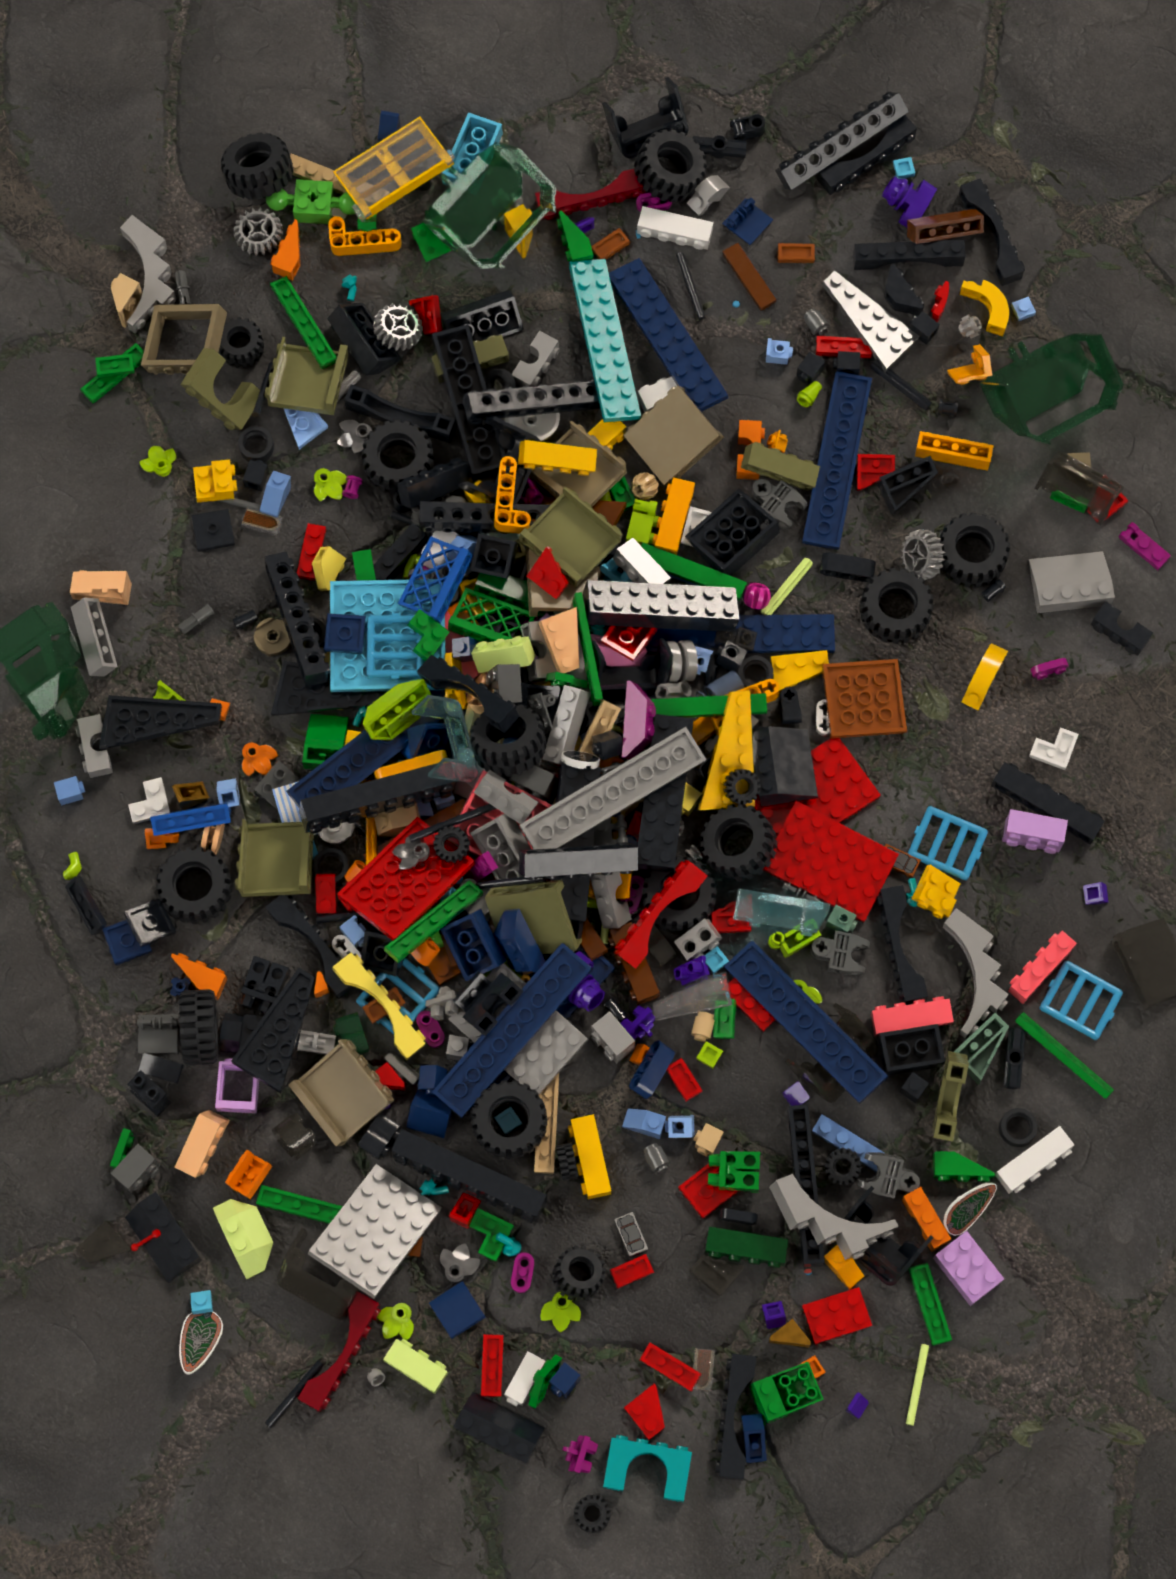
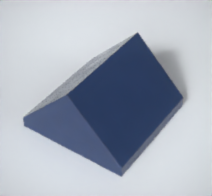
M426 723L406 729L410 756L415 758L435 751L445 750L455 724Z
M417 1090L410 1107L406 1128L445 1138L453 1110L439 1097L426 1095L424 1091Z

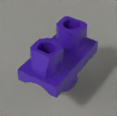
M700 956L675 968V979L681 980L682 985H688L710 975L708 966L705 963L706 956Z
M638 1005L633 1011L636 1019L633 1022L624 1019L620 1023L634 1040L637 1037L641 1039L644 1035L650 1038L653 1035L650 1030L655 1026L653 1022L656 1020L649 1007L645 1009Z

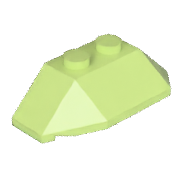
M232 1199L214 1207L213 1210L246 1279L265 1271L274 1242L257 1207Z

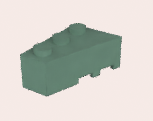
M996 1013L954 1051L968 1056L969 1066L967 1074L978 1085L1009 1028Z

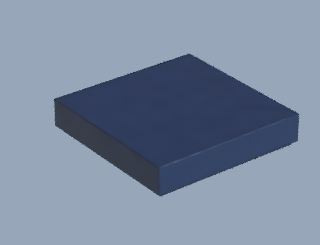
M327 613L324 652L363 654L366 616Z
M127 920L103 928L115 965L152 952L150 944L140 947Z

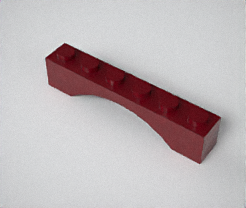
M634 169L622 171L611 184L598 191L586 194H568L549 189L535 193V203L540 220H551L559 216V211H562L567 216L576 211H587L593 207H604L609 203H620L625 199L638 198L639 195L645 194L646 191L643 189L644 186L639 184L638 176L635 175Z
M360 1292L357 1293L348 1309L350 1318L349 1335L342 1354L327 1371L307 1381L298 1397L300 1402L318 1412H321L322 1409L326 1410L331 1401L329 1398L332 1391H337L341 1383L339 1379L342 1373H347L351 1366V1363H349L353 1355L356 1356L361 1348V1345H359L362 1338H367L371 1331L369 1326L372 1320L376 1321L381 1313L378 1302Z

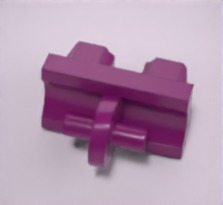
M579 1435L577 1442L571 1440L569 1447L563 1446L562 1451L567 1453L565 1460L570 1462L568 1471L573 1473H590L592 1462L584 1460L585 1454L594 1455L598 1444L590 1440L591 1437Z

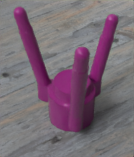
M528 478L529 488L525 491V497L521 495L520 500L525 504L539 505L544 497L540 493L536 482L532 478Z

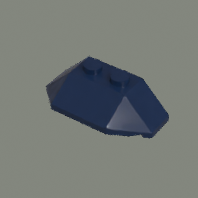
M520 909L505 910L493 934L509 966L518 973L533 977L546 961Z

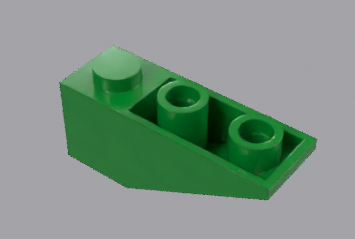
M559 211V218L556 221L558 229H562L563 235H561L563 246L566 245L568 250L565 251L567 262L593 260L589 238L562 211Z
M935 1151L933 1153V1178H938L940 1182H948L950 1179H958L959 1182H969L970 1179H978V1182H990V1179H993L995 1176L994 1172L956 1152Z

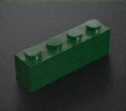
M479 573L474 591L529 611L527 580L515 578L511 574L505 579ZM538 611L537 617L542 618L547 611Z
M709 1227L705 1253L709 1254L711 1258L720 1259L721 1256L729 1257L728 1260L740 1262V1259L748 1260L749 1264L760 1265V1262L768 1263V1267L780 1268V1266L785 1264L788 1239Z

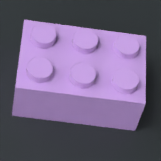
M1010 809L1005 821L1002 842H1006L1009 846L1022 845L1029 850H1037L1038 848L1043 849L1046 853L1055 854L1060 852L1064 844L1068 820Z
M967 1231L933 1257L970 1306L1004 1280L1003 1276Z

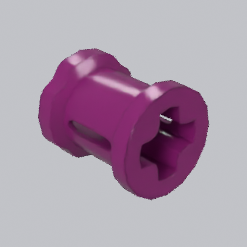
M348 475L346 477V487L342 491V495L349 499H358V489L363 480L359 477Z

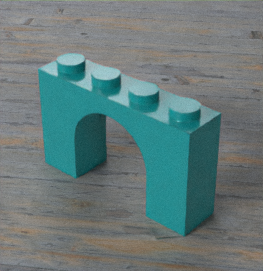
M616 1435V1438L611 1439L603 1488L623 1492L629 1464L636 1457L648 1454L659 1458L666 1467L667 1480L663 1499L684 1503L692 1452H689L687 1447L676 1446V1449L668 1448V1444L661 1442L651 1445L648 1444V1440L636 1439V1442L629 1441L627 1436Z

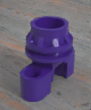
M894 176L884 189L882 197L887 200L888 205H895L894 210L904 209L898 223L907 228V220L923 216L937 188L923 179L917 189L914 190L912 189L914 183L910 182L907 184L908 180L905 178L899 179Z
M580 951L575 953L593 968V961ZM588 974L572 991L568 1000L576 1007L584 1008L590 1012L602 1002L605 992L600 988L599 982L592 975Z

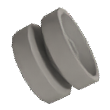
M681 640L677 643L675 641H666L673 654L667 683L677 682L678 680L693 681L696 678L698 658L694 643L691 640Z

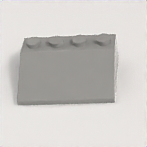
M1103 551L1028 560L1037 613L1103 606L1105 602L1112 605L1115 595Z

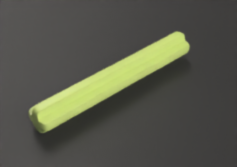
M804 558L770 599L769 604L761 610L762 615H772L813 566V562L810 559Z

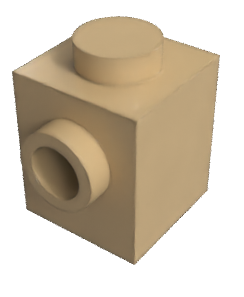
M706 1123L703 1130H698L693 1139L696 1142L695 1148H697V1152L704 1156L714 1154L724 1132Z

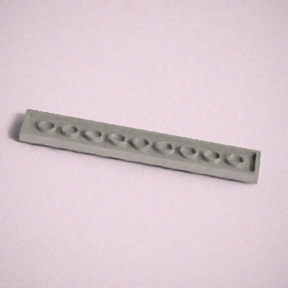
M684 727L520 824L519 827L533 849L560 848L705 762L706 758L688 729Z

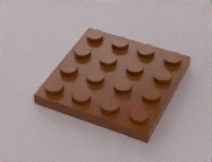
M898 659L822 665L831 738L903 734L907 732Z

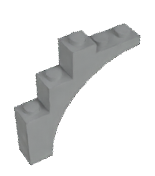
M131 215L120 229L122 236L133 245L140 255L145 271L141 300L127 321L129 330L136 333L152 317L154 305H174L176 296L174 290L163 283L167 282L172 274L170 265L159 258L167 250L165 239Z
M956 908L944 923L943 928L954 937L963 949L970 963L973 975L974 997L972 1009L968 1020L959 1035L966 1039L968 1035H972L979 1028L976 1024L980 1019L984 1021L990 1014L989 1010L993 1013H996L998 1009L1003 1010L1008 1003L1006 998L1009 994L992 982L1001 973L998 971L1001 964L986 954L994 944L991 942L994 936Z
M793 1174L776 1180L769 1187L790 1230L795 1228L801 1230L809 1226L818 1245L822 1243L829 1245L836 1241L845 1260L849 1258L856 1260L864 1256L863 1252L869 1248V1245L877 1242V1238H889L894 1235L893 1231L898 1227L895 1219L883 1223L864 1224L851 1222L831 1214L806 1194Z

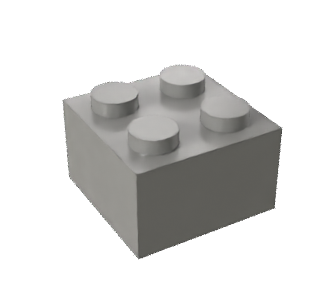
M610 1011L591 1026V1039L598 1047L601 1045L604 1048V1054L610 1061L614 1060L617 1064L635 1049V1040Z

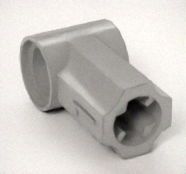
M684 680L679 683L660 684L655 691L656 698L659 699L689 697L692 693L690 685Z

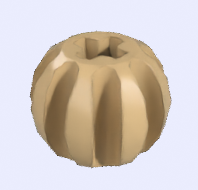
M647 472L639 473L631 482V491L640 500H649L658 492L659 483L656 477Z

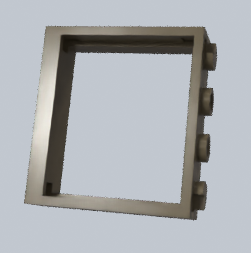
M219 304L154 305L141 366L147 372L154 373L155 375L158 373L169 375L182 373L187 375L196 360H156L165 320L210 319L204 348L214 349L216 352H219L227 312Z

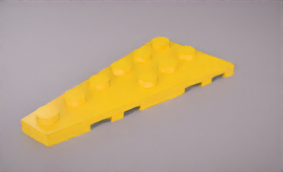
M748 690L729 692L723 713L722 726L719 728V737L714 747L706 785L702 791L703 796L698 810L721 809L722 807L725 809L728 808V805L732 804L737 807L738 803L730 801V798L725 796L727 794L723 790L725 789L723 782L727 781L725 777L730 776L729 773L731 771L734 772L735 769L750 770L754 773L750 691ZM741 779L736 783V791L739 794H744L748 790V783L745 779ZM753 799L752 803L745 804L746 807L755 806V800Z

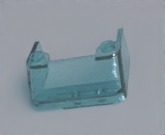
M427 695L412 710V715L444 719L454 759L443 758L428 773V777L472 782L478 776V769L461 704L453 698Z
M738 889L733 920L747 921L749 926L759 928L761 924L795 929L801 931V935L812 936L813 933L818 932L830 909V903Z

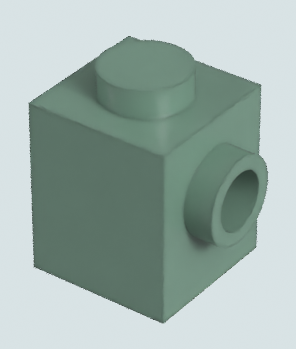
M835 905L826 926L835 931L846 933L850 931L853 933L858 923L855 921L856 914Z

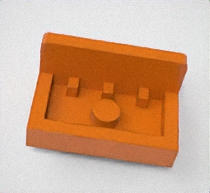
M246 1150L233 1171L228 1175L225 1183L234 1191L251 1200L272 1168V1165Z

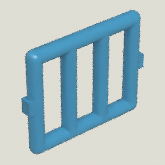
M392 613V616H369L367 618V676L369 678H391L392 680L420 678L417 670L422 666L424 660L416 653L375 652V641H417L418 643L422 638L418 633L375 634V623H409L414 615L400 616V613ZM417 659V670H374V660Z
M929 806L926 809L920 826L917 825L914 832L916 835L908 854L920 859V862L932 865L962 880H968L976 860L980 858L982 853L980 850L988 831L971 822ZM934 815L943 819L928 856L918 853L917 850L930 819ZM951 822L961 828L944 864L935 860V857ZM970 830L979 835L966 866L961 871L954 868L953 864L967 831Z
M405 958L402 966L431 989L425 998H422L398 976L379 973L374 981L379 986L387 977L418 1004L411 1013L403 1006L399 1010L403 1016L407 1015L414 1022L418 1014L426 1008V1000L435 998L439 994L440 987L424 974L425 971L422 968L416 967ZM363 991L356 999L357 1004L361 1007L368 1004L366 1000L370 994ZM386 1017L376 1022L377 1024L381 1023L394 1034L391 1021Z
M1065 961L1055 979H1052L1050 982L1049 990L1040 1005V1010L1088 1037L1098 1040L1108 1021L1112 1020L1115 1014L1113 1011L1121 999L1123 991L1070 961ZM1068 970L1079 976L1060 1011H1057L1049 1005ZM1085 980L1096 984L1076 1021L1066 1015ZM1105 989L1114 995L1095 1030L1086 1027L1084 1023L1102 990Z

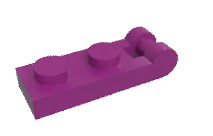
M1133 522L1127 526L1126 531H1122L1119 534L1121 541L1157 571L1171 557L1167 551L1141 531ZM1132 534L1137 537L1135 540L1130 537Z
M489 851L474 860L475 865L469 871L472 873L473 879L479 882L496 870L498 866Z

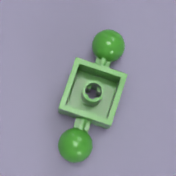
M296 179L295 195L288 194L281 188V191L278 193L275 192L270 197L266 196L267 205L275 211L283 210L287 205H294V220L296 219L298 223L329 224L333 208H339L346 215H354L359 211V208L347 192L343 193L340 197H334L333 182Z

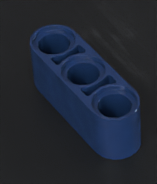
M655 1041L650 1046L634 1074L629 1088L644 1099L652 1096L673 1060L675 1052L661 1041Z

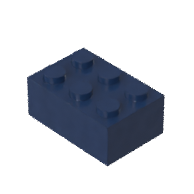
M481 909L455 920L440 929L465 981L472 979L478 971L483 974L506 962Z

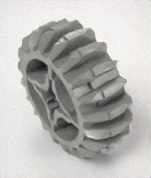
M261 207L258 211L252 208L251 213L245 211V216L240 215V220L235 222L234 238L237 240V245L241 246L243 251L247 250L249 255L254 251L256 256L259 252L265 255L267 250L271 253V247L277 249V243L281 242V237L283 236V227L275 213H270L268 209L263 212ZM269 226L273 228L270 236L267 233ZM246 228H249V236L246 238L244 232Z
M393 303L390 307L386 305L378 311L374 318L373 328L374 334L377 335V340H382V345L387 344L388 349L394 347L396 351L399 348L402 351L406 348L411 349L422 336L423 326H421L422 320H419V314H413L414 309L408 310L407 306L403 308L400 304L397 307Z
M918 529L910 532L909 536L905 537L906 541L902 542L904 546L901 549L903 556L900 557L903 559L902 565L905 566L906 572L911 573L913 571L917 573L916 577L918 579L920 577L924 580L931 579L940 573L939 569L943 567L941 562L945 560L943 558V553L945 552L942 551L943 544L940 543L941 538H938L937 534L930 530Z

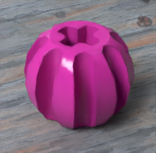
M750 583L743 592L744 603L753 609H764L771 599L769 588L761 583Z

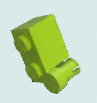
M635 499L626 542L634 538L640 546L642 542L648 545L652 544L654 537L652 530L653 527H657L659 516H656L658 502Z
M809 919L784 935L781 932L772 934L768 939V945L772 949H780L784 957L787 958L813 943L815 939L821 936V933L813 920Z

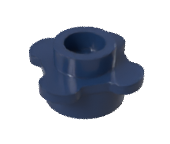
M173 978L171 980L173 984L170 991L171 995L176 997L180 996V993L183 991H189L191 981L188 978Z

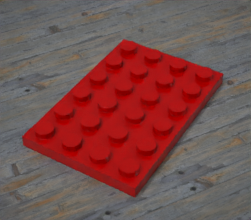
M830 738L811 751L818 798L798 802L842 823L880 798L881 794L840 738ZM756 794L758 798L755 800V806L752 807L766 817L773 826L776 836H778L795 802L761 807L759 794Z
M796 801L776 838L777 848L773 849L776 852L775 857L770 859V866L768 868L765 866L762 870L788 884L790 882L792 886L798 889L802 888V891L806 890L807 894L813 897L816 895L818 899L832 907L838 905L856 914V919L864 923L899 854Z
M418 817L337 893L340 900L392 941L417 922L475 865V861L468 855L463 857V860L456 861L457 863H448L440 859L433 844L435 835H438L437 832L420 839L422 843H426L430 848L428 859L418 862L411 869L400 870L401 859L392 853L393 849L397 845L405 843L406 838L409 837L408 835L430 827ZM445 841L444 847L447 851L452 852L458 849L450 841Z

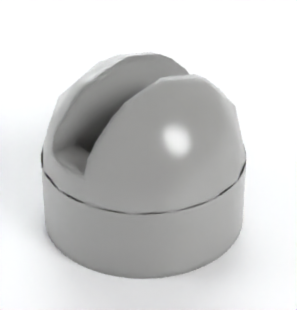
M373 1368L370 1373L368 1372L367 1378L371 1385L376 1387L384 1382L385 1375L380 1369Z

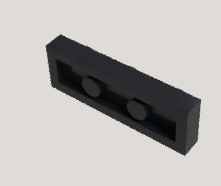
M75 876L65 888L91 936L96 935L107 923L82 877Z

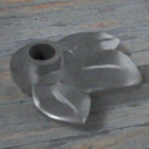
M355 420L340 422L339 425L345 433L339 438L337 444L344 448L352 447L354 453L361 452L364 440H368L367 435L372 431V428L368 424H359ZM362 431L367 432L365 435L360 434Z
M407 837L405 843L397 845L392 853L401 859L399 869L407 870L415 867L418 862L427 860L430 855V848L426 843H422L420 839L410 842L409 837Z
M465 1243L459 1245L453 1252L443 1249L440 1255V1262L445 1268V1276L451 1282H459L464 1276L472 1275L480 1265V1259L470 1258L469 1249ZM453 1269H457L459 1273L458 1275L453 1276L451 1274V1271Z

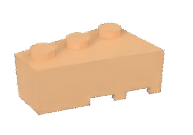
M80 570L79 572H73L70 595L75 600L99 598V602L128 605L132 583L127 571Z
M577 607L541 620L539 626L557 672L567 674L580 668Z
M211 1110L199 1113L175 1168L195 1178L201 1176V1174L204 1175L209 1165L207 1163L215 1153L217 1144L230 1120Z

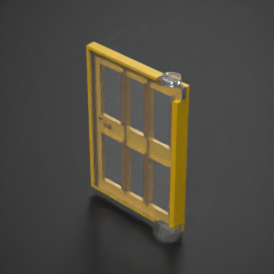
M418 117L339 167L333 173L354 201L355 205L352 206V209L359 220L363 222L454 165L453 159H455V156L450 149L446 151L422 118Z

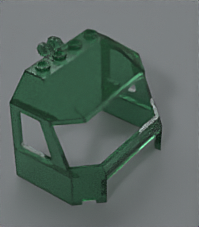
M495 142L480 152L461 173L453 166L447 168L456 177L453 182L447 175L443 173L440 175V178L449 187L429 207L423 223L447 248L473 266L481 269L506 268L501 264L504 259L548 211L556 213V186L519 147ZM522 172L540 186V206L492 258L477 259L467 248L474 247L522 195Z
M1072 333L1053 340L1030 353L1021 341L1017 345L1023 357L1019 358L1016 350L1011 346L1008 348V353L1013 362L993 372L992 376H988L987 379L980 383L994 417L998 418L1018 436L1051 445L1049 440L1104 410H1116L1117 399L1124 385L1102 334ZM1079 341L1087 342L1096 364L1086 358ZM1089 370L1104 380L1105 385L1098 404L1039 436L1029 432L1026 421L1082 392Z
M53 602L46 603L45 607L42 608L39 605L31 607L0 629V661L9 672L5 675V678L39 723L32 728V734L38 741L43 740L48 735L53 740L65 736L90 694L78 667L74 666L81 657L80 647L68 622ZM56 635H59V636H60V637L57 639V641H56V639L53 640V641L51 640V636H56ZM40 646V652L17 668L13 666V663L35 647Z

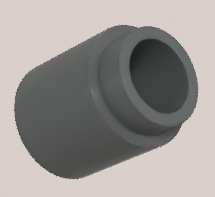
M813 308L805 313L803 317L805 323L815 336H823L828 332L830 324L820 311Z
M653 1143L643 1150L645 1153L644 1157L653 1173L661 1174L668 1170L670 1162L661 1146Z

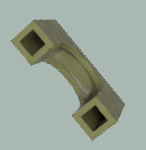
M203 348L180 385L185 388V392L188 395L198 399V403L201 406L208 408L215 418L221 419L226 428L242 430L254 410L260 390L251 382H241L233 397L227 403H221L215 396L213 384L216 375L226 360L214 349Z
M947 1052L932 1126L933 1138L952 1142L954 1140L962 1083L965 1084L969 1066L966 1054Z

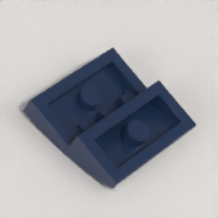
M463 1281L429 1302L451 1339L486 1318Z

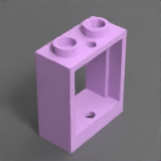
M232 1059L219 1061L215 1104L217 1112L257 1113L259 1080L253 1077L251 1102L223 1100L226 1070H243L232 1064Z

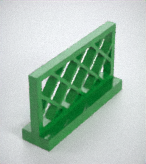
M466 587L453 616L448 621V630L464 637H471L479 642H494L498 639L507 640L512 639L511 632L518 630L521 632L518 617L524 615L530 618L529 622H534L536 616H529V611ZM467 595H471L476 598L477 602L468 605L465 599ZM492 603L495 608L485 612L482 604ZM480 606L482 613L473 616L470 609ZM508 609L512 615L503 618L500 611ZM467 610L470 618L464 620L457 617L460 612ZM497 612L500 620L490 623L487 615ZM485 617L486 625L479 626L476 624V619ZM515 619L518 626L508 630L505 621ZM502 623L505 631L497 633L494 631L493 626Z

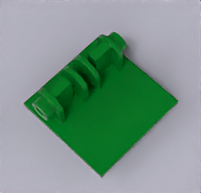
M444 214L411 228L413 239L416 240L425 262L459 248Z

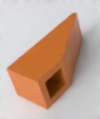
M296 219L292 225L288 226L286 237L284 240H281L278 247L279 251L277 255H273L270 262L273 273L282 277L287 276L292 281L301 266L299 226Z
M178 953V955L171 954L173 961L197 990L210 989L214 991L215 999L219 1000L228 980L223 970L215 967L212 970L206 967L207 964L198 960L196 962L190 961L188 956Z

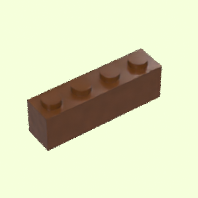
M976 209L907 220V237L915 244L984 233V215Z
M631 922L624 924L620 928L609 930L610 936L607 939L611 948H615L616 944L621 939L624 940L628 935L627 931L632 925ZM614 955L618 966L622 965L624 972H621L624 982L630 985L631 990L628 991L632 1001L636 1000L637 1005L659 998L660 992L646 957L635 969L618 955Z

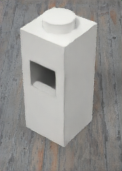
M527 1351L504 1394L507 1397L506 1401L516 1407L518 1404L523 1406L531 1387L534 1385V1374L538 1369L541 1370L543 1368L545 1360Z

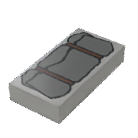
M633 1212L614 1219L629 1257L648 1250Z

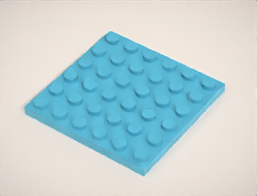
M424 579L415 580V588L425 585ZM427 579V582L430 583L438 579ZM409 580L330 581V614L366 616L363 654L330 652L331 692L389 691L397 684L421 679L399 678V680H392L391 678H369L367 676V618L369 616H392V613H400V616L415 615L416 612L398 604ZM440 584L429 587L432 595L439 593L441 590ZM427 588L417 592L420 600L429 597ZM415 594L407 596L405 603L408 604L417 602ZM431 600L421 604L423 610L430 612L433 606ZM444 616V618H443V620H442V622H441V624H440V625L443 626L444 628H445V616ZM375 623V634H417V632L407 626L408 623ZM445 639L433 655L436 658L441 657L445 660ZM375 641V652H413L412 650L417 645V641ZM417 659L374 660V670H417ZM427 685L429 690H435L431 686Z

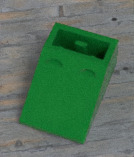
M310 714L302 760L304 769L314 770L345 745L349 717Z
M809 1362L766 1377L749 1386L759 1414H762L764 1425L824 1400Z

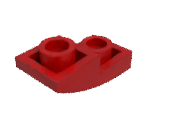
M945 281L943 286L939 285L934 293L936 295L935 305L931 313H933L932 319L937 323L941 319L949 294L948 281Z

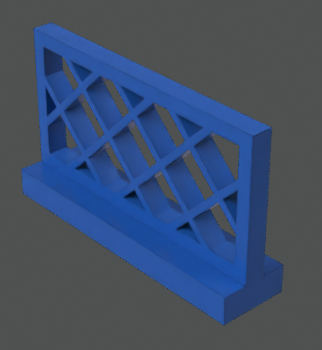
M431 536L398 604L414 612L420 609L441 624L473 558L472 553L468 549L463 547L461 549ZM433 543L440 545L442 551L432 555L430 549ZM451 551L458 552L456 559L448 561L446 553ZM444 555L446 563L436 566L434 558ZM431 560L434 568L423 571L422 566L424 562ZM448 566V575L440 578L438 570ZM435 572L438 580L428 583L425 575ZM423 577L425 585L415 588V580ZM440 584V592L432 595L429 587ZM427 588L429 597L420 600L417 592ZM415 594L417 602L412 604L405 603L407 596ZM431 600L433 606L430 612L423 610L421 604Z
M228 803L151 816L153 835L157 836L231 823V807H228Z

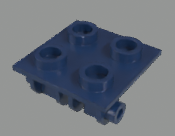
M745 198L722 223L749 245L773 221L771 217L754 205L755 200L753 198Z

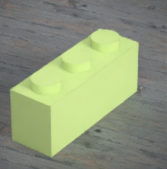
M516 636L507 640L498 639L494 642L482 641L475 646L471 653L478 673L488 672L497 664H520V667L530 666L536 657L529 636Z
M396 1339L384 1357V1362L436 1394L448 1375V1372L445 1370L446 1366L437 1360L435 1363L428 1359L429 1355L420 1349L416 1352L411 1348L413 1345L405 1339L401 1341Z

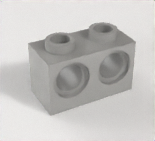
M704 918L675 940L674 943L686 960L691 961L704 956L703 953L706 950H712L720 944L718 941L722 937L711 921ZM708 930L711 937L708 941H705L703 934ZM691 942L695 944V950L692 953L688 950V945Z

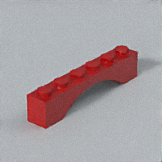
M688 860L681 861L677 865L675 874L664 882L662 891L660 893L657 892L653 896L651 905L640 913L638 922L636 924L633 923L629 927L628 935L624 940L621 939L616 944L614 953L631 967L636 969L648 954L650 932L660 912L676 898L697 891L708 875Z

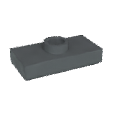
M395 1052L386 1055L384 1059L395 1068L394 1071L400 1077H405L412 1084H418L419 1074Z

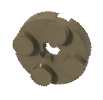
M267 618L257 625L254 641L257 648L267 656L280 655L291 645L283 620ZM269 634H278V636L276 637V640L273 641L269 640Z

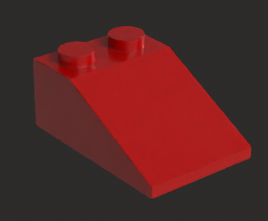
M611 626L600 642L629 660L634 661L649 644L658 628Z

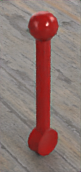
M155 1229L150 1236L137 1244H132L131 1250L137 1251L138 1247L152 1238H158L161 1235L160 1230Z

